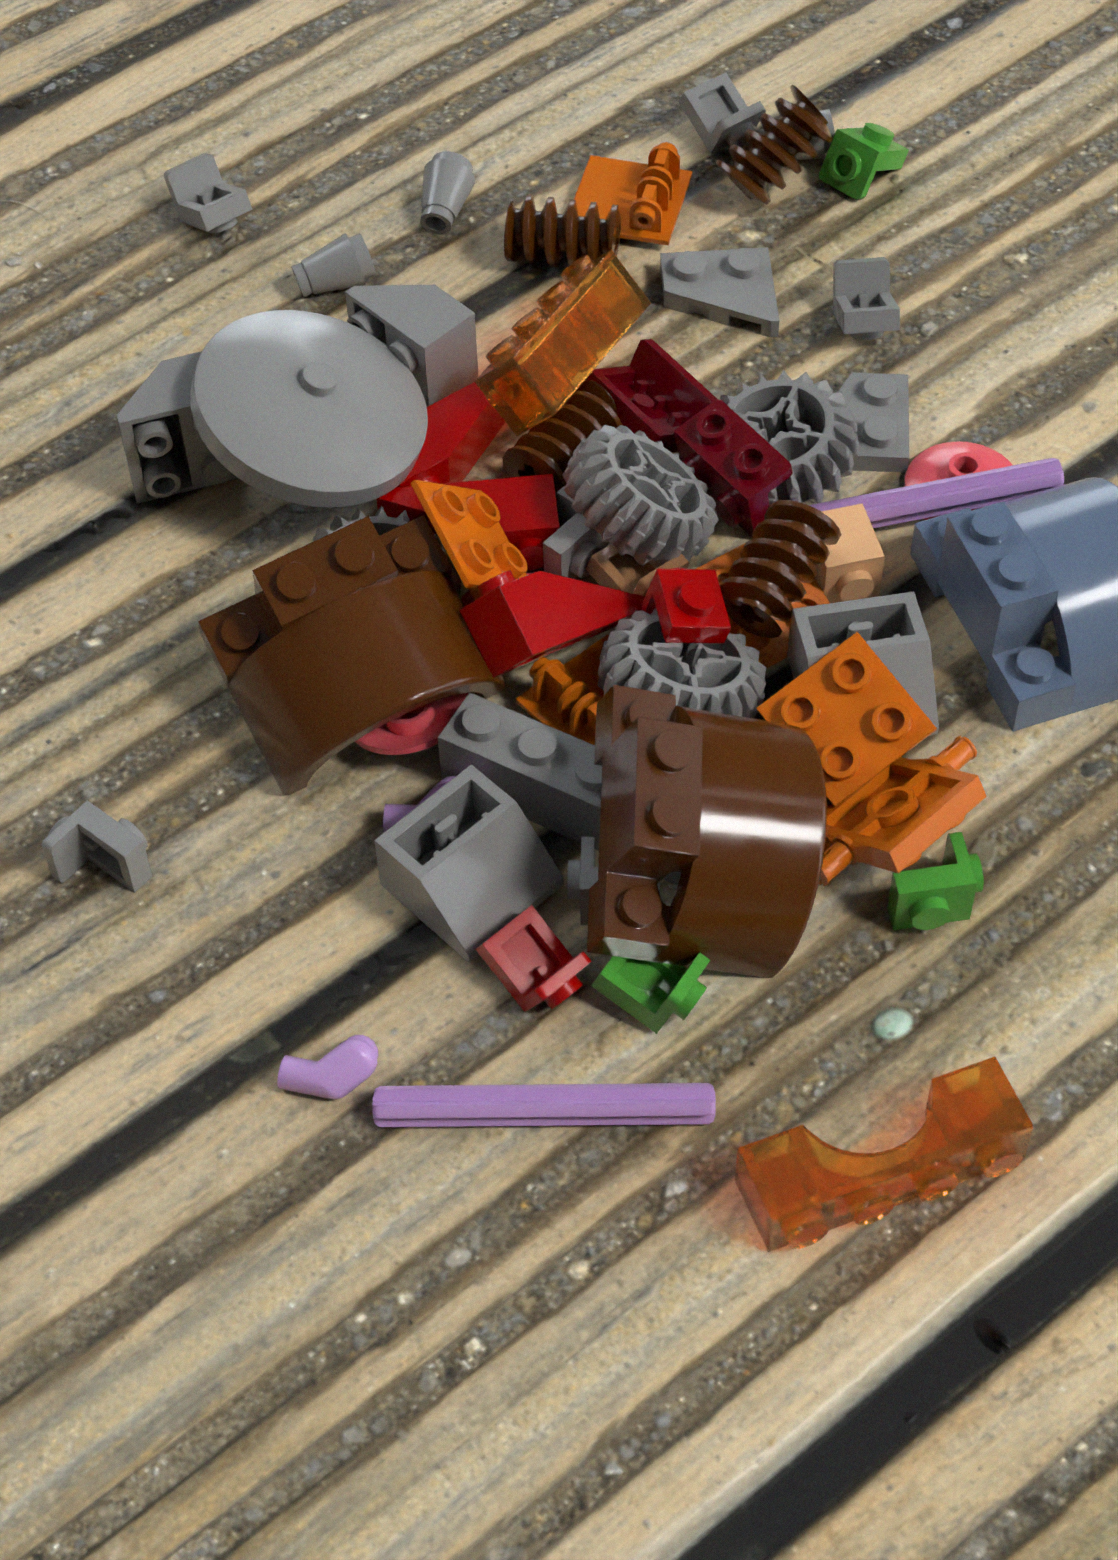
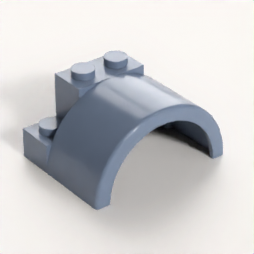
M1085 478L1009 501L999 502L975 510L966 508L914 524L910 555L934 597L945 594L989 670L986 686L1013 732L1118 700V486L1103 478ZM1053 621L1059 656H1052L1048 651L1041 648L1045 624Z

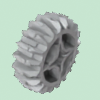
M783 370L777 380L768 381L760 373L756 385L749 387L739 382L736 391L737 396H720V400L725 402L792 465V476L768 493L769 505L778 500H793L801 503L811 500L815 503H822L824 497L823 490L839 492L840 484L842 483L841 477L852 475L853 458L857 457L859 449L856 418L852 414L851 408H848L847 401L843 398L842 392H833L827 380L813 384V380H811L807 372L796 380H791L785 370ZM811 428H814L818 432L811 431Z
M604 425L599 431L594 430L574 450L573 456L568 461V467L563 473L567 483L564 490L567 496L574 500L571 507L575 512L582 514L586 518L585 526L595 529L602 536V542H609L618 549L619 555L623 556L627 553L633 556L636 562L642 566L649 562L654 568H658L669 560L679 557L681 554L690 561L694 555L698 556L708 544V538L715 531L714 526L719 520L714 511L716 503L711 496L706 494L708 490L706 483L695 477V469L686 466L679 459V453H671L664 448L662 441L654 442L650 440L643 431H637L634 434L628 427L622 425L617 428Z
M655 608L651 615L644 611L635 610L631 619H620L617 627L610 632L608 641H604L599 657L600 665L598 668L599 679L597 686L604 691V695L613 685L676 695V706L754 719L755 714L759 713L756 708L763 703L765 697L763 691L766 685L764 678L766 667L758 662L760 652L753 647L745 646L746 636L743 634L729 633L724 643H665L657 609Z

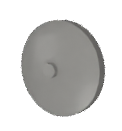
M274 310L248 315L225 326L211 338L201 352L190 389V405L195 426L207 448L225 468L245 483L270 496L313 507L334 508L358 505L375 500L396 488L412 471L419 457L427 434L428 415L425 399L417 380L409 368L387 348V345L348 322L308 311Z

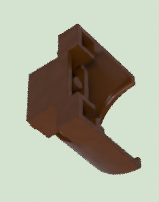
M424 515L380 536L369 516L252 570L255 595L198 621L201 637L284 795H291L307 787L312 775L335 754L367 733L405 713L431 702L461 693L479 692L482 693L485 699H488L502 692L505 688V681L502 675L493 678L460 612V609L465 606L451 582L452 567Z
M613 685L597 703L594 765L602 766L598 881L589 888L587 953L688 967L700 952L710 959L705 968L707 970L773 978L787 964L801 940L813 908L823 864L827 823L826 787L820 756L813 740L803 729L797 726L676 706V695ZM671 872H681L671 905L668 906L660 899L657 883L662 881Z

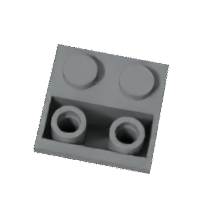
M436 285L353 286L345 291L348 313L347 322L366 331L387 345V348L409 368L421 388L426 407L479 380L475 312Z
M202 351L161 361L117 414L137 504L239 479L210 452L200 437L193 420L190 405V389L196 365Z
M914 591L792 609L787 657L794 679L858 632L935 725L937 730L931 735L938 734L939 723L931 643Z
M472 764L374 840L380 884L467 962H471L479 955L475 949L531 905L536 908L564 885L563 875L518 803Z

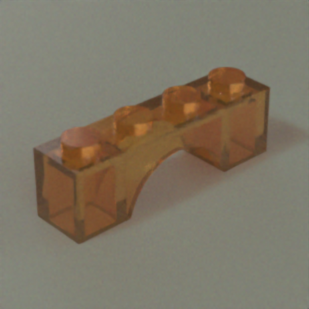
M992 1057L933 1078L925 1109V1123L912 1138L893 1149L876 1153L845 1151L829 1145L819 1139L804 1125H800L738 1147L735 1182L767 1251L771 1252L787 1245L792 1249H800L818 1242L829 1230L853 1221L858 1225L870 1224L882 1219L892 1211L894 1206L919 1197L922 1201H933L947 1195L957 1187L958 1183L982 1174L987 1178H995L1012 1171L1025 1159L1034 1126L996 1057Z

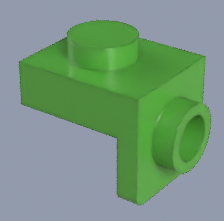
M865 123L863 128L837 129L819 172V179L854 199H864L876 171L901 169L909 149L892 141L895 135L892 131L874 123Z
M962 832L948 833L942 866L901 871L899 874L893 872L887 905L893 930L913 927L920 930H930L948 922L970 919L975 893L983 891L984 878L979 856L977 853L968 854Z
M699 952L688 968L679 965L612 956L591 986L657 1034L673 1013L684 1020L704 994L707 987L697 979L710 962V959Z

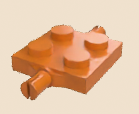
M958 736L937 756H931L929 759H907L900 757L839 805L834 807L831 804L827 808L825 849L819 885L827 886L849 864L854 865L857 862L899 874L903 869L916 863L922 853L945 832L958 826L964 820L966 814L987 797L978 775L958 771L977 756L974 744L968 738Z

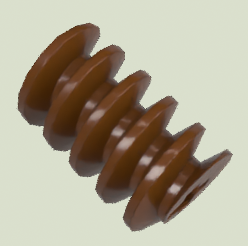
M791 85L790 88L796 101L795 104L781 97L775 101L780 119L766 113L759 117L765 132L764 135L752 129H747L744 132L749 150L735 144L728 148L734 162L733 166L719 159L715 161L724 174L750 200L753 198L766 205L771 202L765 187L767 183L782 190L786 187L780 171L783 167L796 174L802 171L796 157L798 152L814 159L817 153L812 139L817 137L827 143L833 140L827 126L828 121L815 105L794 85Z
M532 194L526 195L520 209L515 208L512 200L508 206L505 222L504 256L509 262H517L524 250L528 264L536 265L540 262L545 252L549 266L559 267L565 255H567L568 265L573 270H580L588 256L592 272H601L608 259L611 270H613L617 260L621 232L619 206L613 204L606 219H600L597 202L590 203L583 217L579 216L576 200L569 199L563 214L557 213L554 197L547 198L542 211H536Z
M584 379L576 382L571 391L560 398L556 406L551 407L541 420L533 424L528 433L518 439L514 447L509 448L502 457L503 468L508 476L522 477L553 474L556 494L567 484L563 473L580 442L584 438L587 439L594 430L599 431L604 425L615 428L622 425L617 415L614 399L596 381Z
M778 500L770 504L764 515L765 520L758 523L752 534L753 539L744 545L740 553L741 558L732 564L728 572L729 578L722 580L720 584L728 616L747 632L760 637L772 639L781 635L782 630L775 620L783 622L791 619L793 607L790 602L802 601L806 594L802 583H811L815 580L818 571L814 564L826 562L830 555L826 545L837 544L842 535L839 527L830 517L814 507L793 500Z

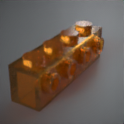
M612 249L594 261L588 255H584L566 268L560 275L564 281L558 282L537 299L536 302L541 309L537 307L517 321L511 328L516 336L511 335L485 356L491 364L474 382L516 436L557 414L651 304Z

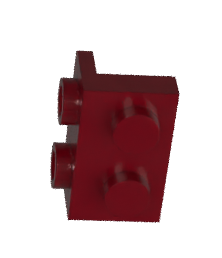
M653 339L640 340L629 366L590 369L585 378L586 380L596 381L608 391L615 401L617 415L623 426L628 427L634 434L637 431H643L654 442L662 441L664 448L670 452L678 451L674 430L717 400L711 392Z
M717 399L674 430L679 459L686 466L693 467L695 469V477L706 483L708 487L706 494L714 499L716 503L715 509L723 521L732 528L739 525L753 538L752 534L759 522L765 520L764 515L770 506L768 493L792 476V465L725 402Z

